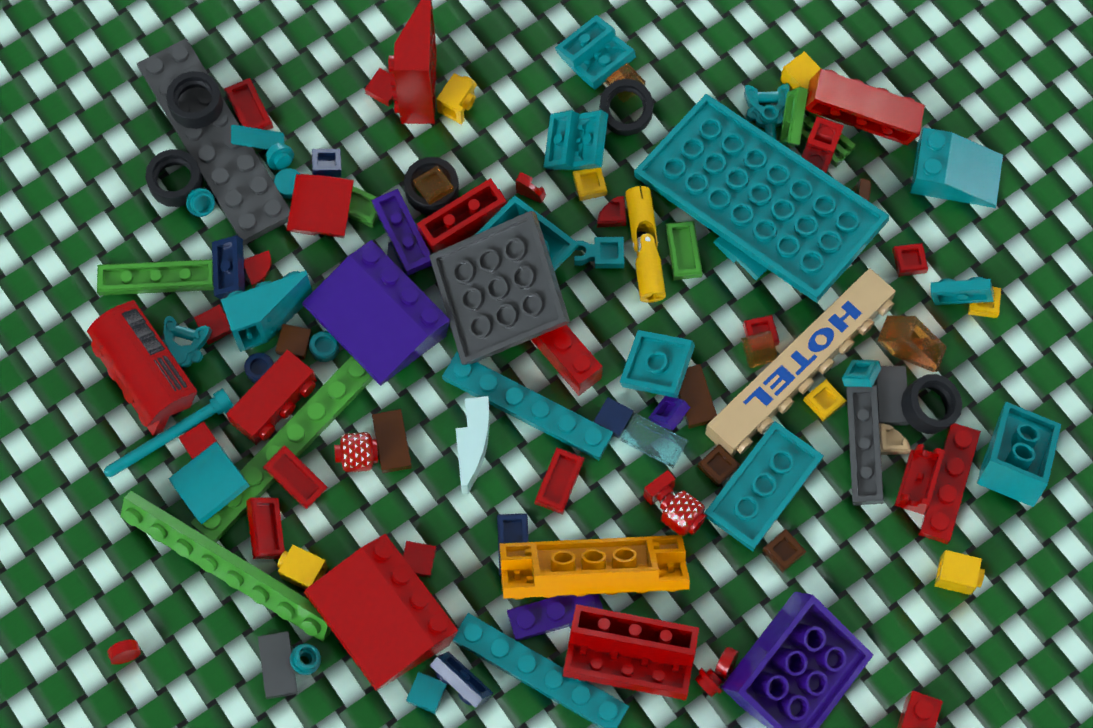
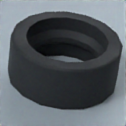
M190 71L182 73L173 79L167 89L166 99L170 113L178 124L186 128L199 129L207 127L215 122L222 112L223 99L219 85L212 76L204 72ZM204 88L211 93L212 100L210 104L201 111L194 113L185 112L179 107L178 99L188 89Z
M621 79L614 81L606 87L601 95L599 110L608 113V130L617 135L630 136L638 134L649 124L652 119L653 100L651 93L642 83L632 79ZM624 91L633 92L638 95L643 104V112L639 119L628 124L615 120L609 109L613 97Z
M169 149L160 152L151 159L146 168L145 178L151 195L165 206L180 207L186 205L189 193L196 188H202L203 177L198 163L191 154L185 151ZM182 165L190 170L191 180L184 188L177 191H165L159 187L157 182L158 176L167 167Z
M426 157L417 160L409 167L405 174L404 189L408 203L416 211L431 215L456 200L459 195V179L455 168L449 162L438 157ZM427 173L441 174L447 178L449 183L448 191L442 197L436 199L422 198L416 193V180Z
M926 374L906 388L902 395L901 407L904 417L913 428L925 434H937L957 421L961 415L962 400L956 386L946 377L938 374ZM927 388L933 390L941 397L945 406V416L942 419H932L922 411L918 402L920 390Z

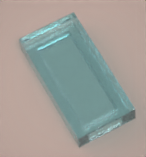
M636 413L621 437L622 442L672 468L675 467L688 443L687 439Z

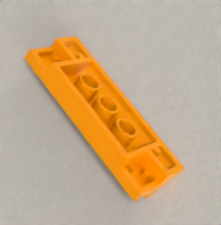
M681 535L500 543L503 599H523L526 597L552 598L566 595L585 596L587 594L614 595L626 592L646 593L648 591L675 592L690 589V578L686 565V550Z

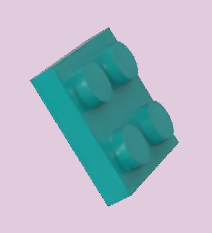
M638 330L620 379L621 386L678 398L695 348L693 340Z

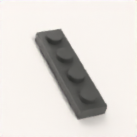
M877 385L872 387H847L853 505L884 504Z

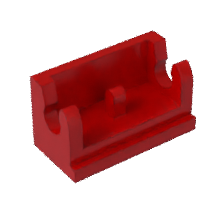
M918 444L915 450L911 449L894 506L924 515L931 502L945 450L936 448L933 452L924 450L923 444Z

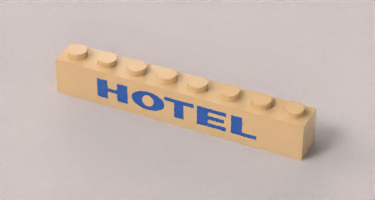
M869 268L707 424L705 434L716 445L720 444L732 457L737 452L743 454L753 443L751 438L757 432L763 434L773 424L772 418L778 412L784 414L794 403L792 398L798 392L804 394L813 385L814 380L812 379L819 372L823 375L834 364L832 359L839 352L844 355L854 345L853 339L859 333L863 336L874 325L872 320L878 314L884 316L893 307L892 299L896 290Z

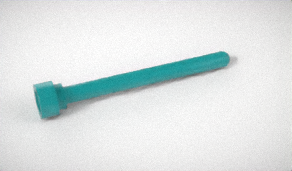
M223 388L220 389L209 400L211 403L106 466L104 474L107 477H113L216 413L220 415L223 412L226 414L234 406L225 390Z

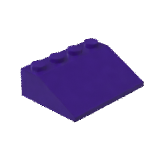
M372 240L350 254L302 303L380 386L447 336L450 319Z
M794 592L721 688L740 707L767 728H819L873 657V654L814 595Z

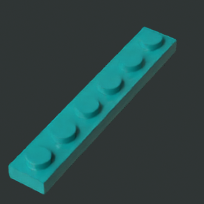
M458 352L455 353L442 375V379L445 382L474 397L489 396L490 405L598 461L613 437L612 431L478 362L462 365Z
M467 613L458 628L459 631L452 640L457 645L600 728H618L629 709L628 705L587 681L562 677L563 667Z

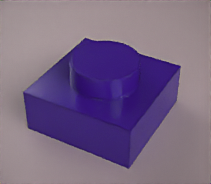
M664 396L648 418L656 426L674 430L691 407L685 400Z

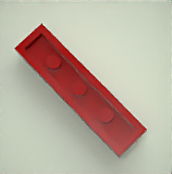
M956 423L949 426L943 447L945 453L930 505L923 517L919 531L920 536L945 544L950 542L981 431Z

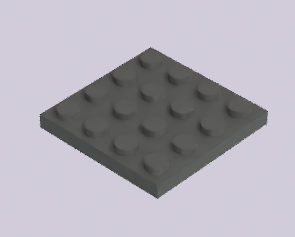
M526 212L429 255L447 317L450 319V327L462 365L473 364L571 323L536 212Z

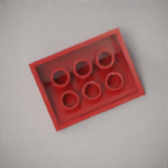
M420 0L394 44V55H389L388 58L394 112L400 113L401 124H435L437 47L432 0Z
M386 533L358 549L304 591V594L376 691L447 648L459 631Z

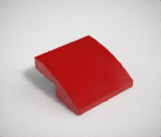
M296 174L287 231L313 236L321 234L344 238L354 180Z

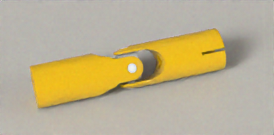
M636 186L625 192L633 248L637 252L635 267L640 300L645 303H652L663 300L666 297L661 259L657 250L658 239L651 189L646 186ZM639 231L647 232V233H645V234H643L642 236H640V237L637 238V232H639Z

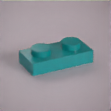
M972 277L968 280L960 281L942 279L939 282H931V296L934 305L994 302V290L991 279Z

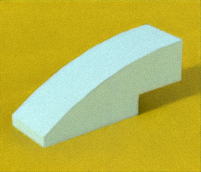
M489 396L465 398L467 427L455 428L462 495L470 492L484 461L490 428Z

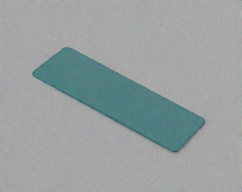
M231 125V143L268 150L276 143H284V133Z

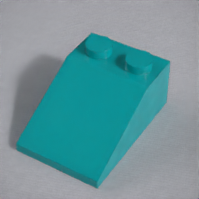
M923 127L917 142L910 193L996 208L1003 154L953 132Z
M514 195L475 235L526 212L536 211ZM536 212L555 271L579 247V243Z
M1005 402L983 459L977 484L1034 507L1048 485L1061 424Z

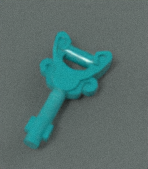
M789 84L781 85L777 88V91L758 92V89L746 85L744 96L749 106L746 113L747 119L749 121H756L755 124L758 127L764 128L766 134L777 140L776 127L782 125L786 96L790 91ZM759 103H777V105L762 106Z
M167 316L164 320L163 331L165 340L162 341L180 367H189L192 362L199 363L202 361L203 354L200 349L206 344L212 329L206 325L198 327L196 330L179 326L173 317ZM176 336L190 340L192 343L191 345L180 346L174 342Z

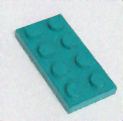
M774 421L704 512L707 516L706 518L753 552L822 461L824 455Z

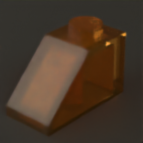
M887 316L877 340L894 357L932 372L938 371L947 348L916 316Z

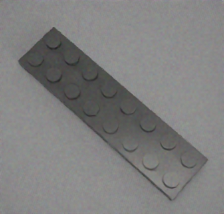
M187 38L136 63L187 152L197 161L203 179L235 233L243 239V246L287 223L290 209L253 147L231 143V125L239 124L224 99L221 114L215 122L207 127L199 129L186 128L178 124L172 117L167 104L166 94L173 79L182 73L190 71L208 74ZM204 88L188 89L179 97V107L185 112L194 113L201 111L210 104L212 100L211 93Z

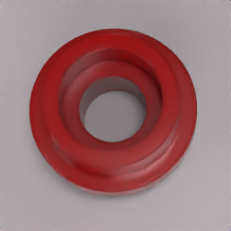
M703 668L698 671L700 674L695 680L709 696L713 697L716 693L720 694L723 692L720 687L723 681L711 668L707 672Z

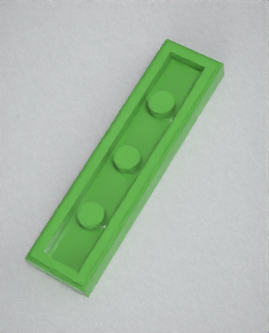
M212 259L102 264L97 267L98 295L214 290Z

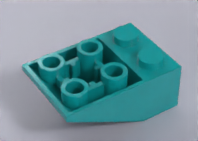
M306 270L290 272L282 279L273 282L264 281L257 284L253 289L244 292L235 291L227 295L226 298L221 299L240 352L269 342L281 330L282 325L287 324L303 307V301L312 293Z

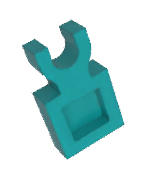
M594 237V244H589L582 240L576 241L579 243V247L576 250H583L585 254L583 256H574V265H584L590 261H595V268H624V237Z

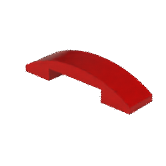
M817 116L802 158L827 173L844 125Z

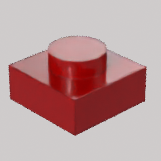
M669 470L665 471L644 488L643 497L650 505H653L656 501L662 503L669 493H674L675 477Z

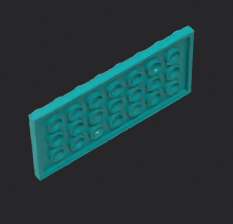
M705 94L634 170L635 178L816 303L889 221L887 213L708 94Z

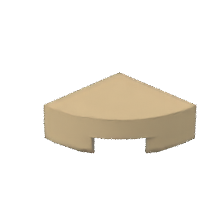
M879 423L881 455L910 454L911 448L906 437L904 438L893 426Z

